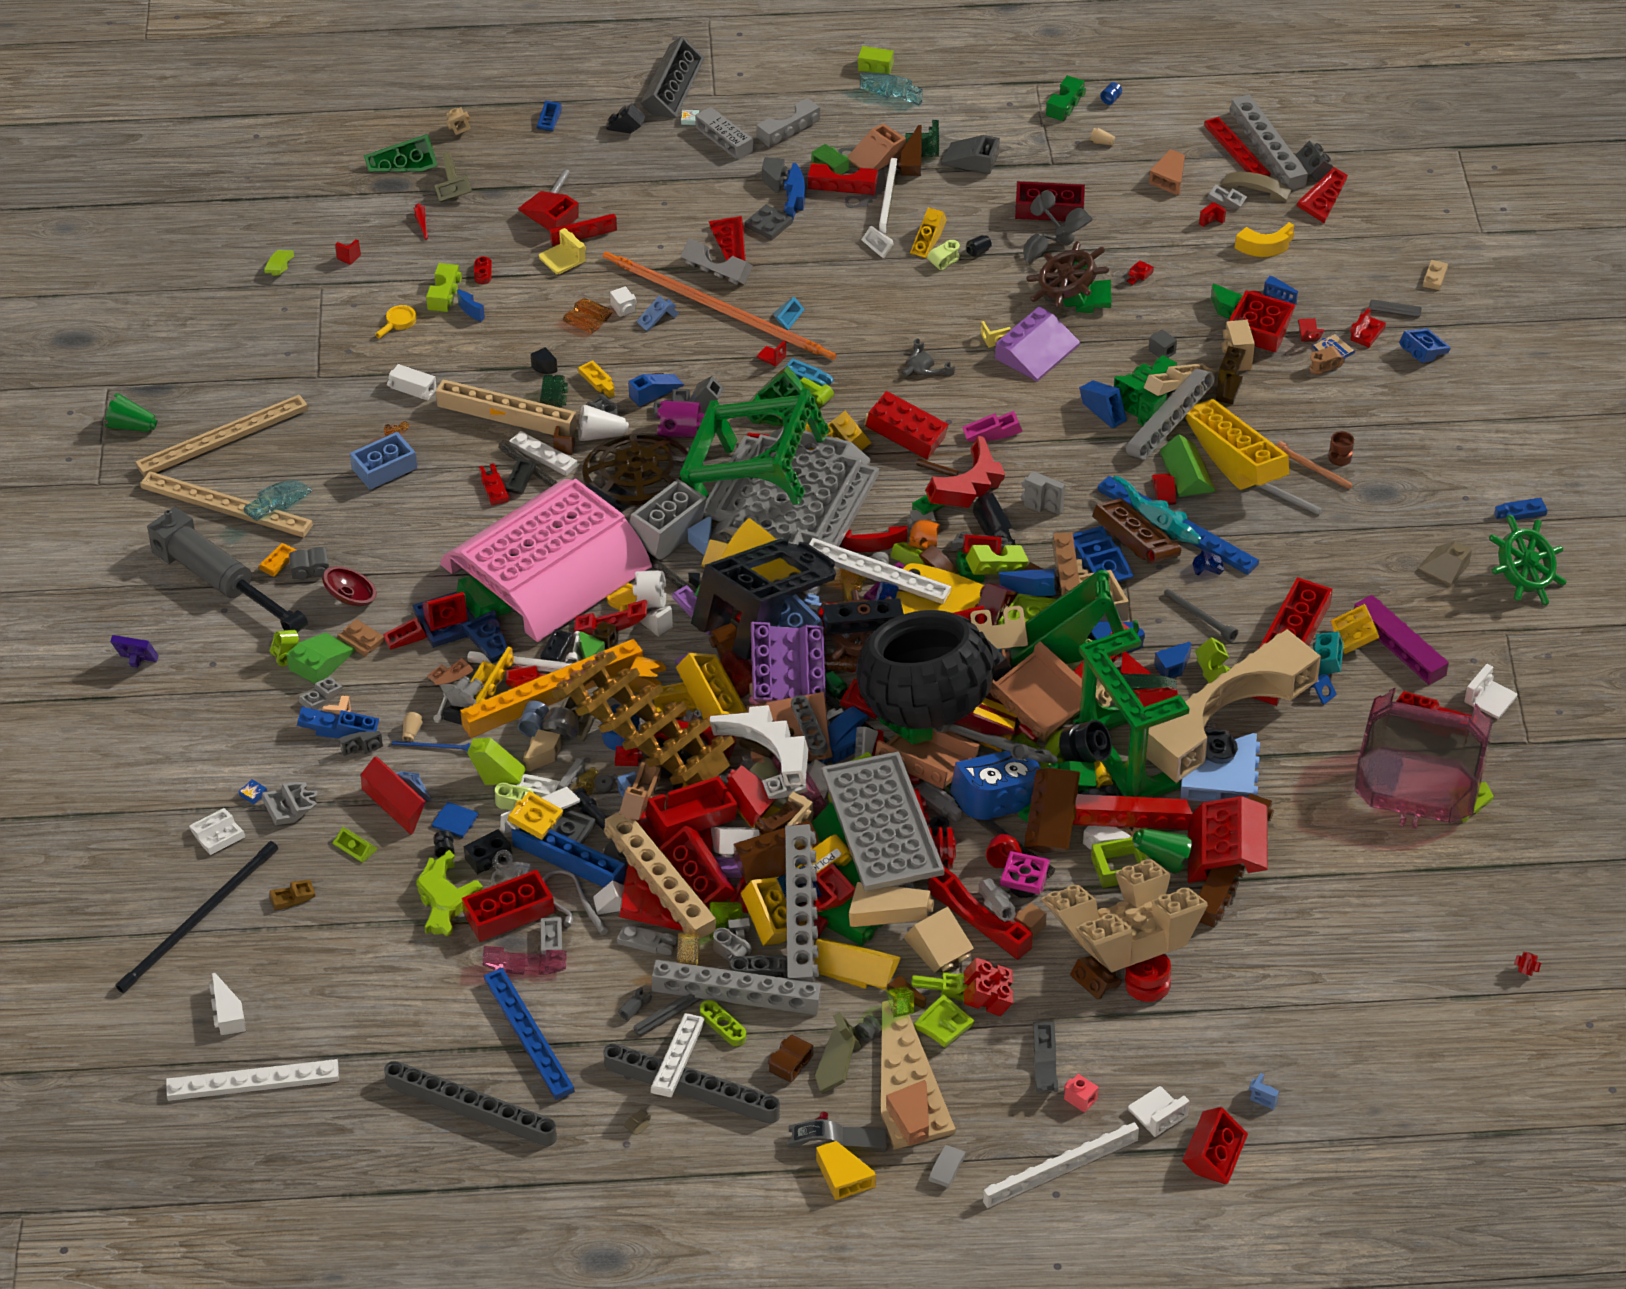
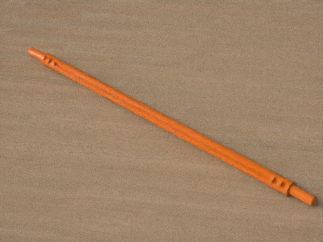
M606 251L603 253V258L616 263L617 266L811 353L825 356L831 360L836 358L835 353L824 349L822 345L622 256L618 257Z

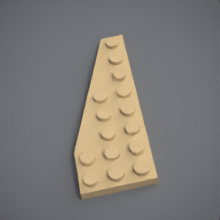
M903 998L882 1002L881 1118L893 1149L909 1145L886 1109V1095L923 1080L927 1083L929 1138L924 1142L954 1135L956 1131Z

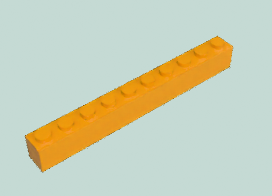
M634 638L609 648L604 652L613 651L617 658L605 666V669L610 678H616L619 671L625 668L630 670L637 656L643 657V650ZM595 655L460 710L463 728L469 737L473 738L521 718L529 701H540L546 706H550L564 700L555 699L551 692L557 688L556 685L565 679L568 680L571 673L583 669V664L595 660ZM592 680L584 687L586 690H588L597 685L595 684L594 680Z

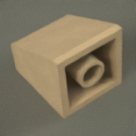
M948 906L915 924L904 936L906 942L934 973L940 970L945 972L953 967L952 963L956 961L961 963L970 957L969 953L974 949Z

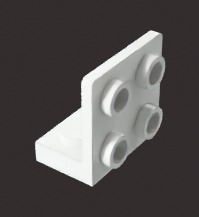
M1486 664L1467 686L1464 702L1499 719L1517 698V693L1494 682V676L1492 675L1493 666Z
M1159 1086L1130 1104L1128 1110L1156 1137L1188 1116L1190 1101L1185 1096L1178 1100L1173 1099Z

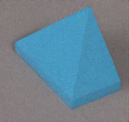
M793 296L773 314L782 327L789 330L805 309Z

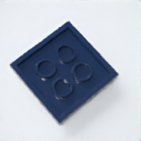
M457 592L449 593V594H446V595H443V596H440V597H437V598H441V597H445V596L457 594ZM423 602L412 605L413 611L432 648L468 637L462 631V624L475 619L466 607V622L431 631L424 617Z

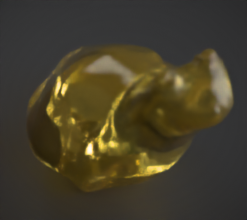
M591 767L576 780L577 787L584 788L588 796L593 792V780L598 773L595 767Z

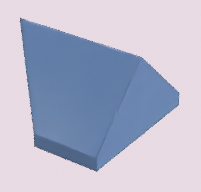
M396 772L424 800H432L420 779V773Z

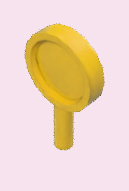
M398 305L390 308L386 314L387 324L377 331L375 336L380 339L391 329L404 330L412 327L416 323L415 310L407 305Z
M626 583L608 595V604L615 609H619V612L628 609V604L636 602L637 598L633 594V585Z

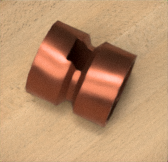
M1339 431L1331 436L1328 458L1332 464L1345 466L1351 462L1355 439L1350 433Z

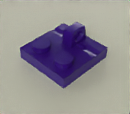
M112 635L111 644L120 656L129 658L128 663L131 667L138 668L141 660L157 662L159 655L149 641Z

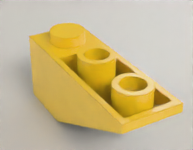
M927 208L910 254L927 258L946 224L947 219L943 211Z

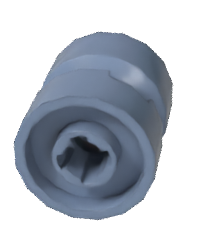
M529 701L517 724L518 730L527 737H535L537 730L542 729L541 721L549 712V708L540 701Z

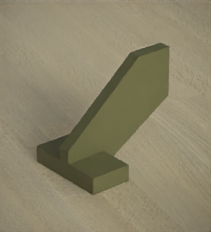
M448 152L443 153L448 181L434 185L439 202L458 198L472 192L468 176L465 175L457 178L452 155Z
M841 1012L833 1015L836 1026L832 1030L815 1074L822 1094L845 1083L852 1052L862 1048L855 1029Z

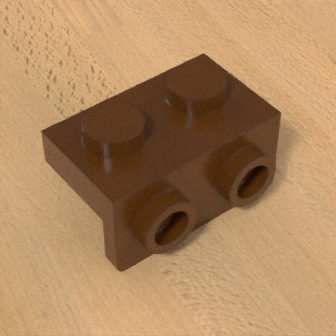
M1093 956L1079 958L1070 973V976L1096 999H1101L1106 990L1119 987L1122 981L1116 976L1115 972H1110Z

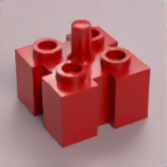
M976 957L964 970V984L968 985L964 990V1004L977 1009L981 1006L986 1007V1012L1001 1017L1013 1004V990L1010 988L1013 984V970L1000 965L994 968L991 962Z

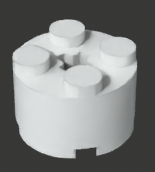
M659 570L636 571L635 580L637 584H633V594L637 596L636 602L646 600L647 609L665 607L666 593H664V587H666L664 572Z

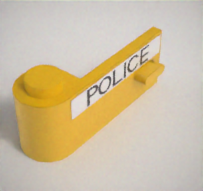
M836 834L828 837L812 849L816 851V862L813 863V869H816V874L831 863H835L837 866H845L852 859L849 848ZM801 864V865H799L797 868H798V869H802V868H804L806 865Z

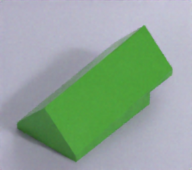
M1178 434L1160 449L1167 473L1174 476L1175 489L1179 497L1215 492L1213 483L1194 443Z

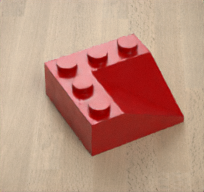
M1246 290L1229 321L1248 320L1255 343L1254 346L1276 353L1282 343L1296 304Z

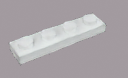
M522 431L509 441L510 447L565 476L578 466L577 460Z

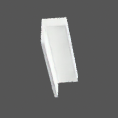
M568 787L541 797L562 810L580 802V799ZM512 810L501 814L500 830L504 834L511 832L512 829L520 828L507 821L508 815Z

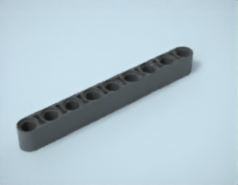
M615 1043L606 1045L603 1050L604 1065L607 1070L651 1085L664 1060ZM688 1067L684 1068L674 1091L675 1093L765 1123H775L780 1118V1101L777 1097Z
M390 1061L384 1067L386 1084L391 1089L543 1146H551L557 1140L556 1123L551 1118L398 1061Z

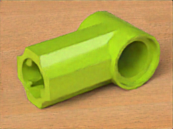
M804 377L800 380L805 389L809 388L811 395L815 398L817 407H822L834 397V392L830 386L826 384L820 386Z

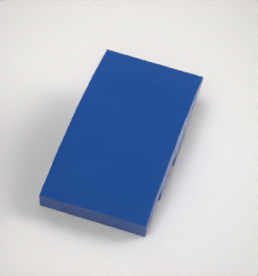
M1103 526L1073 534L1076 556L1078 559H1082V566L1085 570H1088L1089 574L1099 570H1111L1117 582L1134 577L1120 547L1115 546L1111 536H1107Z

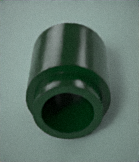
M834 672L825 673V691L833 698L842 699L848 689L847 683Z

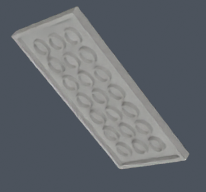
M899 751L822 767L823 778L864 891L944 875L942 862Z

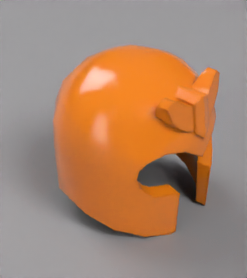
M919 520L914 523L910 530V543L908 546L924 550L930 544L937 547V532L940 524L929 520Z

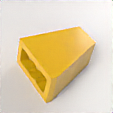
M834 1141L816 1147V1161L835 1200L876 1187L875 1172L840 1143Z

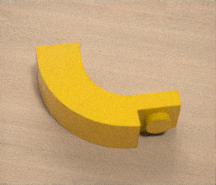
M1288 222L1279 231L1272 234H1260L1245 227L1236 235L1234 248L1242 253L1256 257L1279 255L1288 250L1289 242L1294 238V224Z

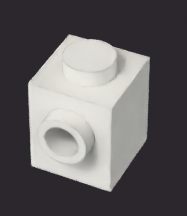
M626 286L610 292L611 306L619 317L635 312L636 297L630 293Z

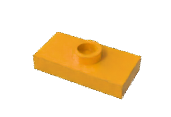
M281 543L259 564V570L275 577L290 562L289 553L296 551V549Z

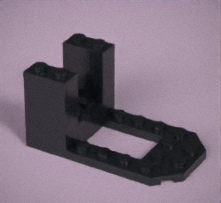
M780 538L705 564L691 624L704 633L730 623L733 608L735 607L742 614L732 651L739 655L741 659H751V622L770 623V626L778 627L785 598L834 581L836 576V570H834L835 562L808 543L799 542L798 545L788 543V539ZM781 558L790 566L800 570L801 573L772 583L751 568Z

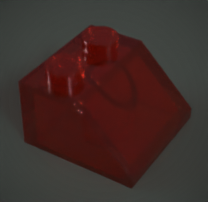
M727 650L720 659V663L741 699L750 694L749 684L752 683V665L747 660L741 659L736 653Z

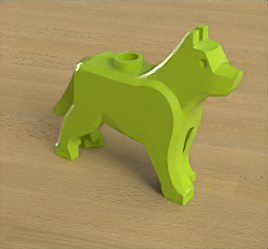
M450 850L435 861L434 858H429L425 869L416 880V887L421 901L425 906L430 905L431 907L430 916L424 926L426 934L432 932L434 935L444 934L449 937L453 933L452 920L463 912L461 898L484 890L483 885L478 880H474L460 888L455 887L446 880V871L449 868L455 867L453 862L455 856Z

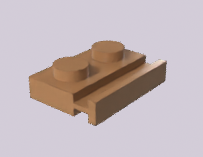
M358 619L344 628L341 634H337L339 640L354 647L355 651L364 657L367 656V653L374 651L385 642L383 635Z

